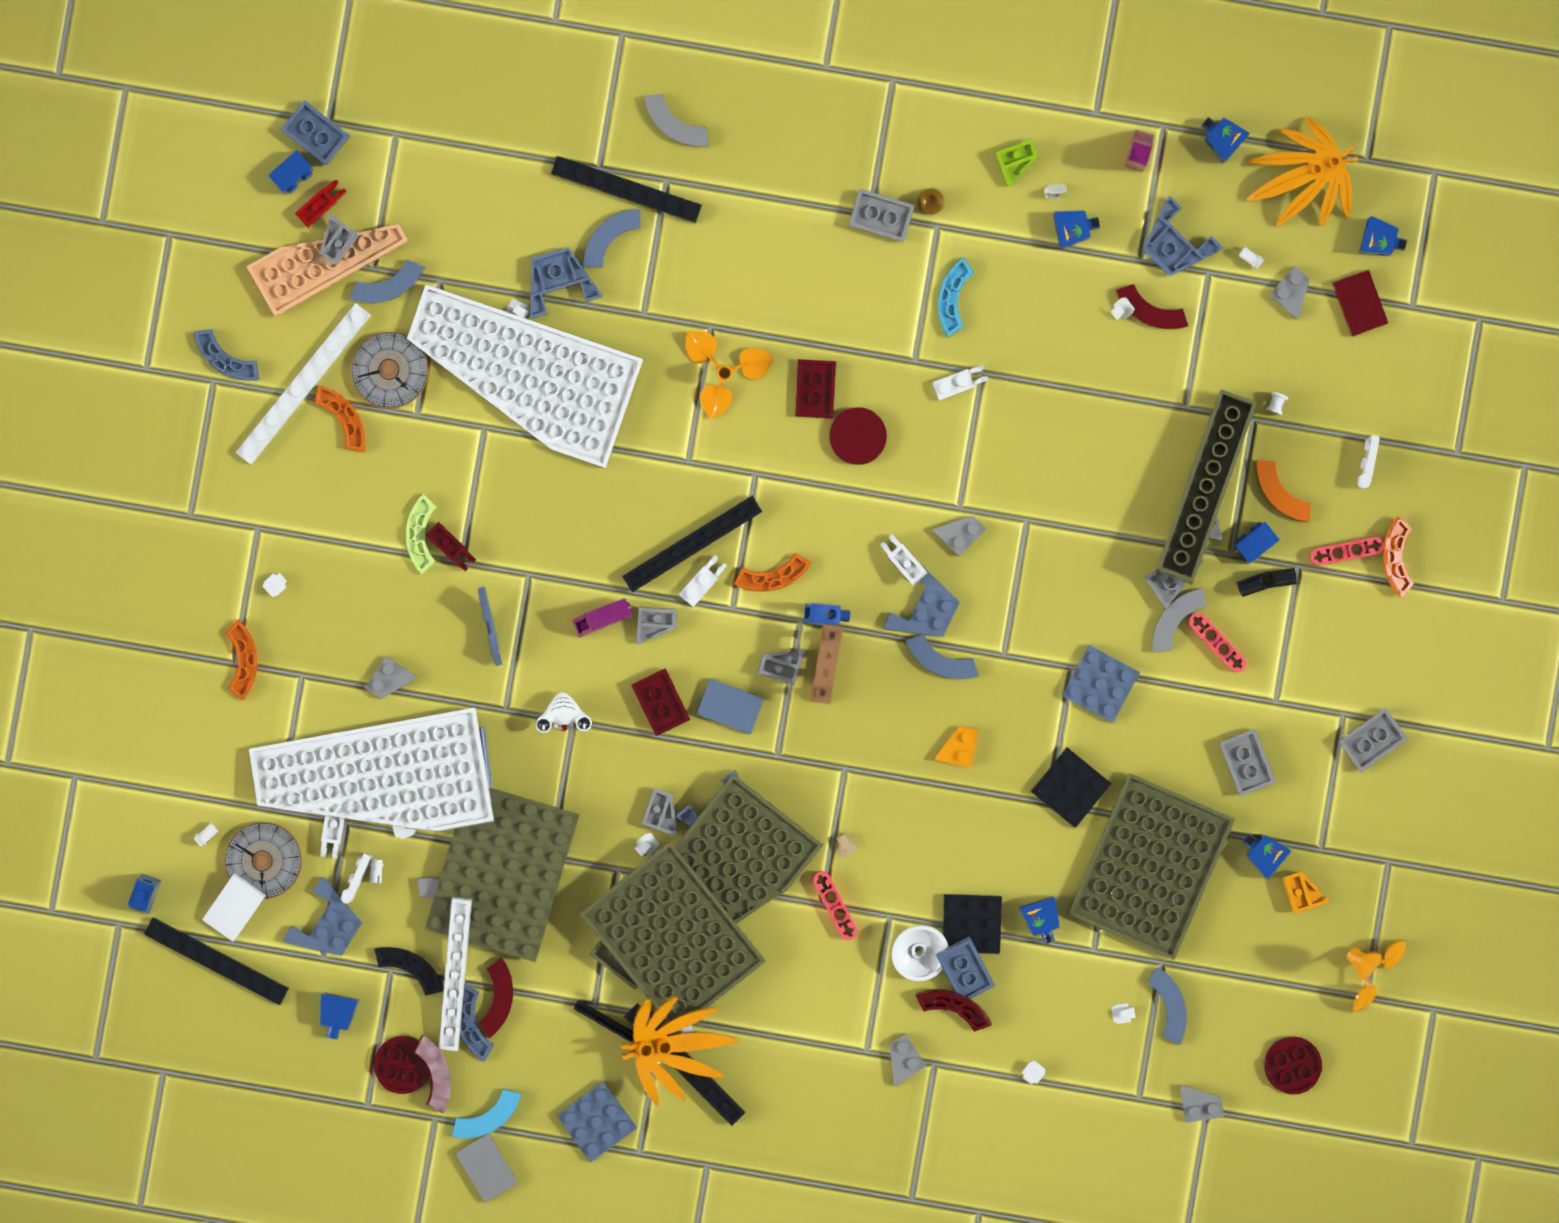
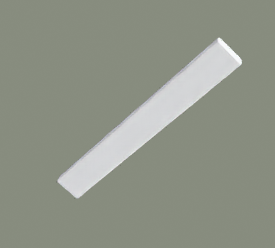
M453 897L451 902L439 1049L459 1050L472 899Z

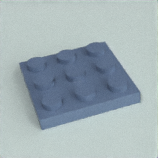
M1089 645L1062 696L1113 723L1140 672Z
M604 1081L557 1115L590 1162L638 1128Z

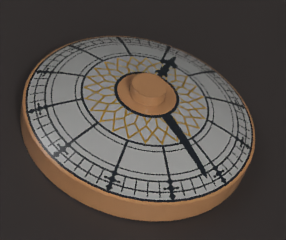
M397 332L379 333L368 338L357 349L352 361V379L359 394L369 403L385 409L400 408L413 402L424 390L429 373L427 358L420 348L407 339L408 336Z
M271 822L253 823L239 830L230 840L225 853V868L229 879L236 873L266 895L264 899L274 898L288 891L297 881L302 868V852L298 841L286 828Z

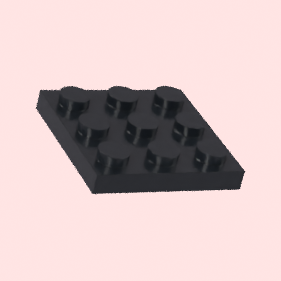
M1066 747L1030 792L1076 828L1112 783Z
M944 894L943 936L947 941L948 947L969 936L978 953L1000 954L1002 896Z

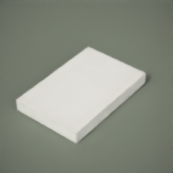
M234 873L202 920L234 942L266 895Z

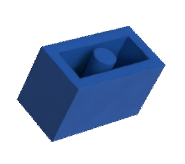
M296 150L268 176L286 195L287 193H293L298 188L297 184L302 180H308L313 175L312 171L314 169Z
M1260 522L1256 523L1250 528L1251 533L1247 536L1242 534L1235 540L1237 544L1233 547L1247 564L1253 562L1280 540L1266 522L1262 524Z

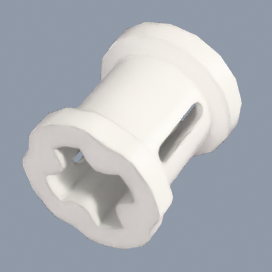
M1273 391V397L1266 410L1282 415L1283 405L1289 397Z

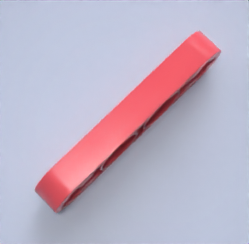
M1372 537L1317 548L1310 553V561L1314 565L1320 566L1379 554L1383 551L1384 542L1379 537ZM1373 540L1376 543H1380L1377 551L1371 548L1367 549L1368 553L1365 554L1366 548L1363 542H1366V546L1373 544ZM1354 544H1358L1362 548L1359 555H1354L1351 551V547ZM1335 548H1340L1343 552L1342 557L1339 559L1334 558L1332 555ZM1326 549H1329L1328 555L1331 561H1328V557L1322 558L1321 562H1318L1317 559L1314 560L1317 551L1320 554H1326Z
M1202 613L1192 614L1188 622L1196 634L1230 670L1234 672L1244 670L1246 660ZM1194 617H1201L1202 620L1200 622L1203 626L1209 625V627L1203 630L1202 634L1199 632L1202 628L1199 625H1193ZM1208 630H1213L1216 633V638L1213 641H1208L1205 637ZM1221 644H1226L1229 647V652L1226 655L1219 653L1218 648ZM1232 652H1234L1235 655H1233L1232 657L1235 660L1241 659V667L1234 668L1232 666L1234 662L1231 659H1229L1227 662L1225 658L1229 657L1232 654Z
M824 871L816 873L813 880L840 935L845 940L854 939L857 935V928L831 877ZM818 876H826L827 880L825 882L827 887L831 884L833 888L826 889L822 893L820 889H824L821 883H817L819 880ZM828 892H834L837 896L836 900L832 903L827 902L825 899V895ZM837 909L845 911V917L841 920L836 919L834 916V912ZM848 918L850 922H847L848 927H853L854 929L850 937L848 934H843L845 927L843 925L839 927L838 923H843Z

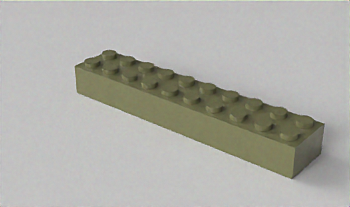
M1222 389L1220 390L1155 572L1191 585L1193 584L1257 404L1256 401Z

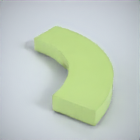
M424 493L414 504L406 526V543L409 556L422 575L436 562L428 550L425 533L428 520L437 507Z

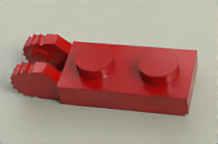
M337 180L331 182L325 189H321L295 213L307 228H310L347 193L345 189H342L333 198L328 194L338 186L339 182Z

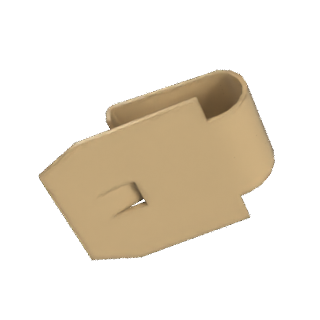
M844 833L836 837L837 842L834 843V846L842 858L856 852V845L851 836L848 837Z

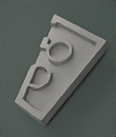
M1155 571L1144 577L1165 609H1167L1186 584Z

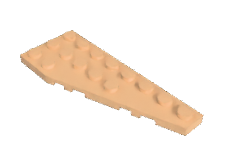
M396 224L374 230L356 232L359 237L337 266L320 254L321 246L324 243V239L288 247H280L248 265L247 268L274 316L277 317L409 242L400 225Z

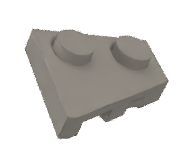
M1295 266L1269 294L1296 320L1300 316L1309 278Z

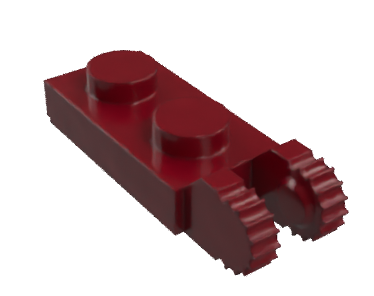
M437 522L425 535L452 562H456L464 571L468 569L467 565L458 559L462 553L471 562L474 563L476 561L466 550V547L440 522Z

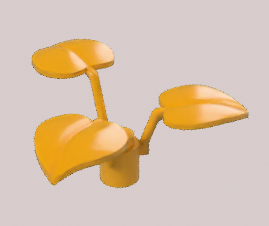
M689 331L686 334L685 346L689 357L699 364L705 363L709 358L718 368L719 385L709 384L700 393L701 405L709 419L723 414L732 402L730 389L722 388L724 381L732 377V372L742 368V373L745 377L756 380L767 373L774 361V358L762 349L747 348L739 354L740 365L734 368L726 364L719 365L711 356L717 350V341L712 334L704 331Z
M1405 940L1393 943L1386 950L1383 959L1379 953L1364 954L1357 947L1349 951L1347 960L1355 965L1357 977L1366 983V987L1362 988L1356 996L1353 1007L1354 1013L1368 1007L1376 997L1377 988L1371 986L1367 978L1380 963H1384L1385 969H1390L1397 965L1405 952Z

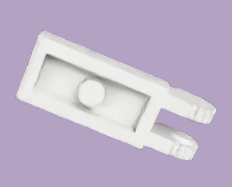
M983 365L970 370L966 369L933 382L938 400L951 397L988 381L987 376L980 377L975 381L971 378V374L981 372L984 369Z
M1371 435L1365 441L1364 450H1367L1366 458H1362L1361 461L1363 474L1358 476L1357 482L1358 487L1362 489L1368 488L1372 480L1379 436Z
M891 534L889 538L897 548L892 552L886 543L882 542L880 546L910 583L915 585L928 572L909 550Z
M716 555L706 566L702 567L679 594L693 607L719 579L718 576L727 567L725 563L722 564L715 574L709 570L717 562L718 557Z
M325 816L321 838V857H325L327 854L328 842L334 843L332 858L337 859L345 818Z
M366 852L363 856L360 855L355 864L358 868L349 877L347 883L350 886L348 889L343 890L341 895L342 902L346 904L352 902L373 857L371 854Z

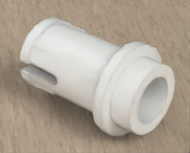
M1246 246L1238 256L1251 264L1252 268L1255 267L1256 269L1264 261L1261 255L1258 256Z
M210 823L199 834L196 833L194 839L200 846H206V842L219 831Z
M371 859L369 863L371 866L370 883H382V866H384L382 859Z

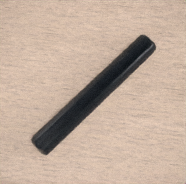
M578 1000L576 1002L574 1010L631 1043L634 1042L633 1031L582 1001Z

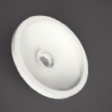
M927 925L912 926L904 930L896 938L891 952L892 961L896 970L903 977L913 981L928 980L943 970L935 954L948 948L945 937L937 929ZM917 946L921 947L919 951H915Z

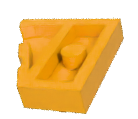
M959 726L935 756L934 760L971 768L978 730Z
M1302 871L1282 877L1293 914L1330 903L1327 897H1324L1318 891V888L1308 880V877Z

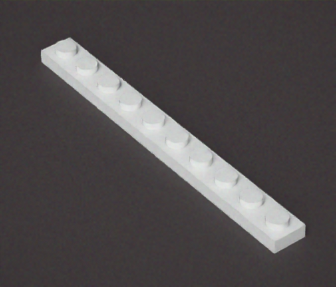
M356 303L237 450L236 453L251 465L254 463L371 317L368 312Z

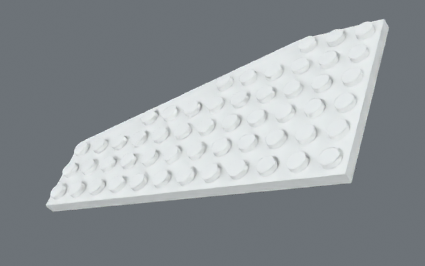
M425 285L407 339L551 450L606 468L643 359Z
M476 708L249 749L257 805L261 807L436 832L494 822Z

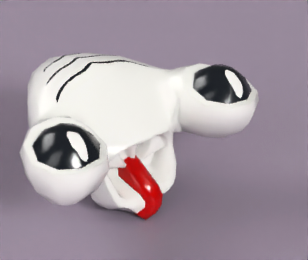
M562 691L553 698L547 710L537 719L535 725L537 731L548 733L552 728V723L555 728L566 731L572 728L573 723L576 722V727L579 731L586 732L591 729L592 721L579 708L574 699Z

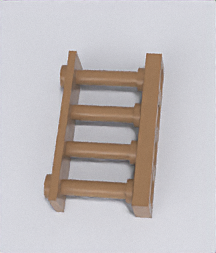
M823 625L811 701L830 704L843 627Z

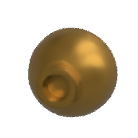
M925 189L918 197V206L925 214H937L944 206V197L937 189Z

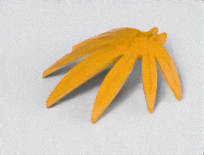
M1305 117L1304 120L1312 134L1321 143L1295 130L1281 129L1280 132L1294 142L1314 150L1315 154L1281 152L1260 156L1249 161L1250 164L1294 165L1308 163V165L1288 171L1269 181L1246 199L1247 202L1274 197L1315 180L1287 207L1277 221L1276 227L1282 225L1306 207L1320 192L1326 182L1329 185L1322 202L1319 225H1324L1333 209L1338 185L1345 217L1350 215L1352 185L1345 165L1358 161V158L1349 157L1344 160L1342 158L1346 157L1349 152L1354 151V148L1350 147L1345 152H1339L1329 132L1309 117Z
M674 996L663 1003L654 1012L649 1021L651 1000L648 998L641 1005L634 1021V1042L630 1044L620 1043L622 1049L627 1048L630 1050L625 1054H621V1058L625 1060L631 1056L635 1057L639 1079L646 1093L656 1106H659L658 1092L649 1070L671 1093L683 1101L686 1100L677 1083L657 1064L658 1061L688 1073L712 1078H724L722 1073L704 1063L670 1053L725 1046L737 1043L739 1041L737 1038L706 1032H688L667 1036V1034L686 1028L719 1011L717 1007L686 1013L667 1022L655 1031V1028L663 1021L678 998Z

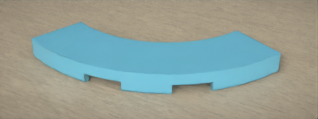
M964 257L947 273L939 293V318L947 337L964 327L958 313V296L963 284L974 274Z
M503 1089L498 1102L485 1114L473 1118L457 1117L452 1137L475 1138L496 1130L513 1114L522 1093Z

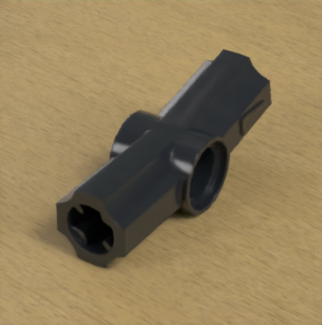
M1295 568L1266 571L1237 581V586L1241 596L1245 597L1269 588L1296 585L1297 577ZM1264 575H1269L1272 579L1271 584L1268 586L1262 582Z

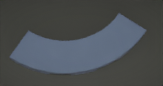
M640 209L618 213L599 226L587 245L584 255V268L603 267L604 256L610 243L617 236L627 231L641 229Z
M406 260L402 269L395 276L384 282L366 284L357 281L350 300L371 304L393 300L405 293L418 281L425 267Z
M213 329L194 332L195 341L201 354L216 370L238 380H260L257 361H242L228 355L218 344Z
M485 586L479 587V600L484 620L486 621L492 658L496 666L503 665Z
M924 634L906 640L914 657L924 667L937 675L952 679H968L979 676L973 658L955 660L944 657L929 645Z
M1156 966L1148 984L1157 990L1166 1006L1167 1022L1162 1036L1180 1045L1187 1022L1185 1001L1173 979Z
M464 984L460 1035L471 1052L485 1062L494 1044L482 1034L476 1022L475 1005L480 992Z

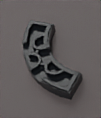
M397 947L374 949L379 968L396 967L409 972L418 980L425 996L444 991L443 984L434 968L419 955Z

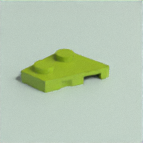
M1032 139L995 152L1007 187L1011 186L1028 166L1038 158Z

